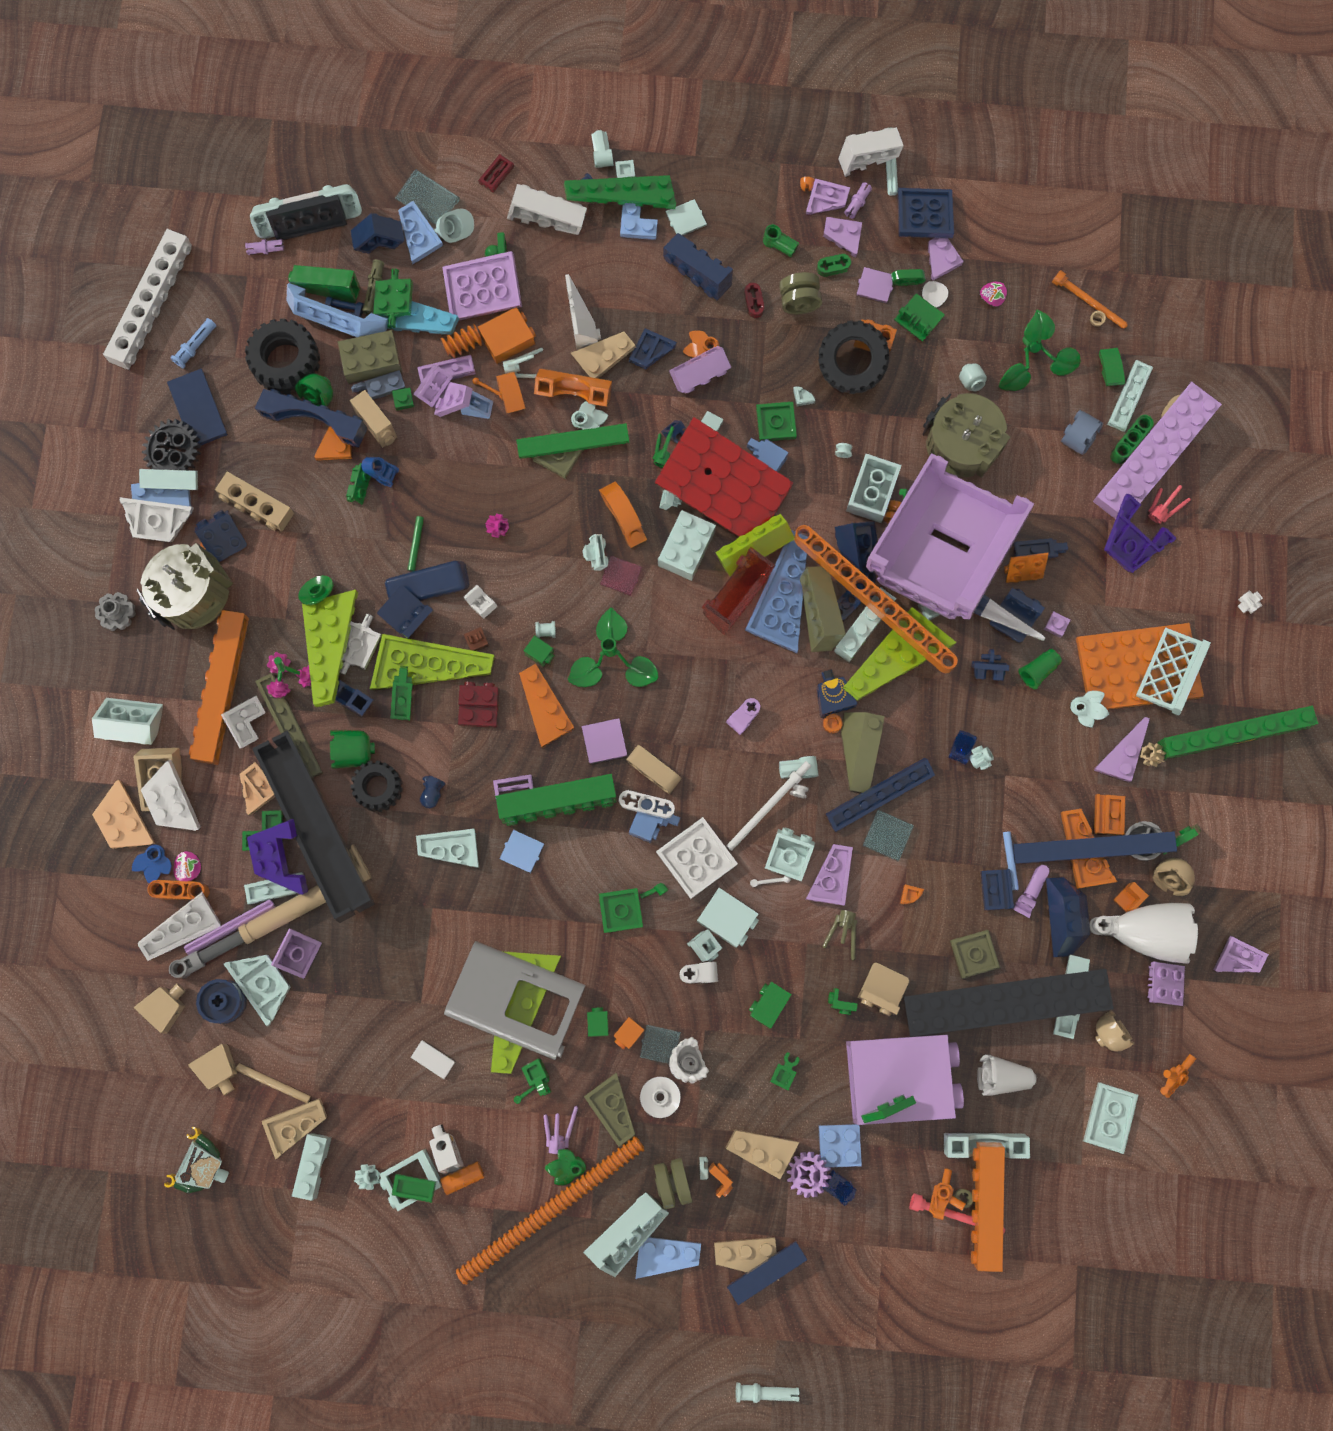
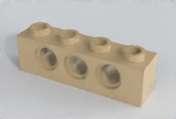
M226 472L215 489L219 494L218 498L227 504L229 502L235 504L234 507L242 513L247 511L254 520L266 522L265 525L274 531L276 529L283 531L294 515L292 509L229 472ZM237 492H242L240 496L234 497ZM257 500L256 505L250 506L252 501ZM273 509L272 514L266 515L268 510Z

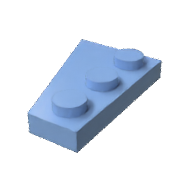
M414 201L398 210L412 264L443 246L442 241Z
M649 1237L639 1248L635 1279L698 1266L701 1243Z

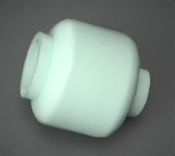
M978 364L965 365L959 375L961 383L968 391L981 390L985 386L987 379L985 372Z

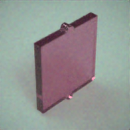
M611 556L608 566L604 568V575L600 585L631 596L635 584L638 583V576L642 567Z

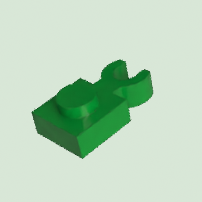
M789 1052L784 1055V1065L778 1063L770 1080L771 1083L786 1090H789L797 1073L792 1068L799 1063V1057H796L792 1063L788 1061Z

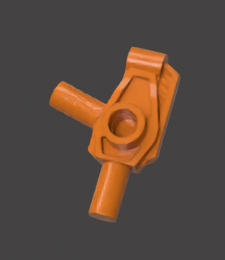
M1189 1054L1182 1065L1164 1071L1163 1075L1168 1079L1165 1087H1162L1160 1092L1166 1098H1169L1180 1085L1186 1084L1188 1081V1069L1196 1060L1194 1056Z
M944 1169L942 1182L934 1186L929 1207L933 1217L940 1220L944 1218L948 1203L961 1211L966 1203L952 1196L954 1189L950 1185L952 1170Z

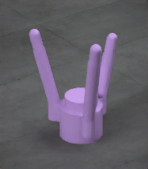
M577 1106L574 1107L564 1140V1136H559V1114L555 1115V1131L553 1136L550 1135L548 1116L544 1115L546 1146L549 1147V1153L558 1154L559 1149L569 1147V1138L578 1111Z

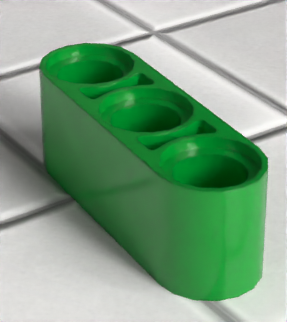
M1141 415L1110 454V458L1114 463H1124L1154 425L1151 416ZM1139 423L1144 424L1146 428H1142ZM1129 437L1134 438L1135 442L1130 441ZM1118 450L1122 451L1124 453V456L1120 455L1118 453Z

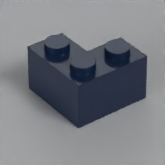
M374 213L369 214L350 230L354 250L367 254L371 253L378 246L395 249L404 242L401 221Z

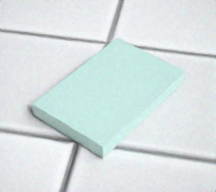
M1098 1083L1083 1141L1124 1154L1138 1094Z

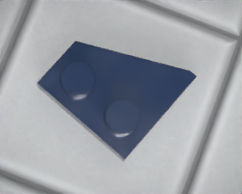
M645 328L629 358V362L647 369L676 348L677 342Z

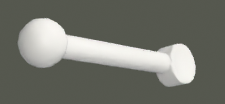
M784 876L783 878L760 881L753 879L750 885L756 887L760 884L783 881L789 883L791 878Z

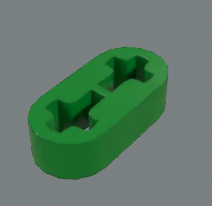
M846 254L822 258L818 261L817 272L823 277L845 273L850 268L851 259ZM840 261H843V263H846L845 266H842V264H839ZM825 264V266L828 267V270L822 268V265Z
M922 269L897 270L891 274L892 284L895 286L919 285L926 281L925 271Z

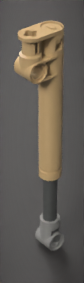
M354 844L351 845L349 851L365 882L371 879V875ZM317 885L309 889L307 893L300 894L249 921L248 924L238 927V932L200 952L197 950L180 960L173 961L169 966V973L175 978H187L191 973L206 966V962L244 942L249 944L255 941V939H259L326 903L319 886ZM180 964H183L184 971L182 974H178L177 967Z

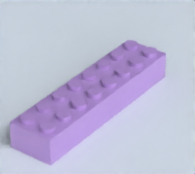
M1191 382L1093 502L1115 519L1126 494H1131L1141 503L1222 404Z

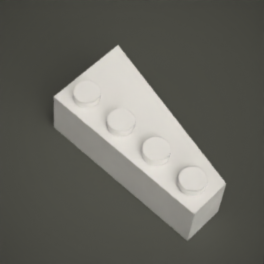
M517 184L507 219L519 218L522 219V223L529 224V221L537 222L540 227L554 226L555 230L578 235L587 208L579 203L568 202L562 197H554L544 191L531 189L527 185Z

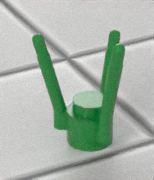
M673 426L670 428L664 447L660 452L662 434H658L655 454L652 459L654 460L653 464L660 468L664 467L670 457L667 448L674 431Z

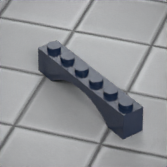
M263 389L255 406L256 411L261 416L275 421L291 417H310L320 420L330 426L343 443L358 448L368 429L363 419L353 415V417H350L339 410H336V412L331 411L324 405L316 406L308 400L300 401L292 395L288 394L285 396L274 389H271V391Z

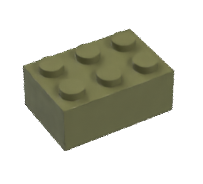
M392 330L338 341L344 376L348 384L370 380L398 370L402 373L396 339Z

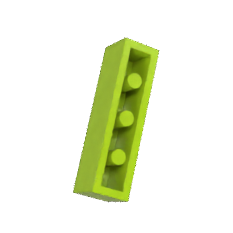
M779 514L770 518L764 524L755 527L749 533L738 537L737 540L729 545L723 546L715 553L731 578L793 541L794 535L787 521Z

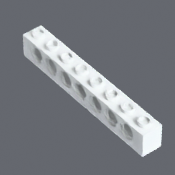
M166 229L103 353L110 363L128 370L135 363L136 355L139 349L143 347L144 339L147 333L151 331L152 323L155 317L159 315L160 307L166 301L168 291L174 285L176 275L182 269L186 255L191 251L192 244L187 236Z

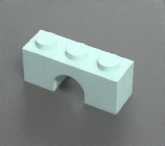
M315 1133L307 1134L292 1197L310 1201L317 1199L322 1179L320 1178V1171L324 1159L327 1158L332 1137Z

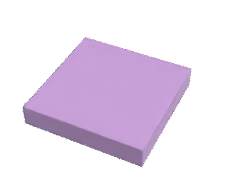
M619 718L582 726L590 764L627 757Z

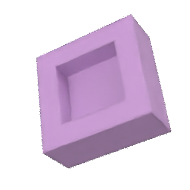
M1053 611L1044 630L1061 638L1070 619Z

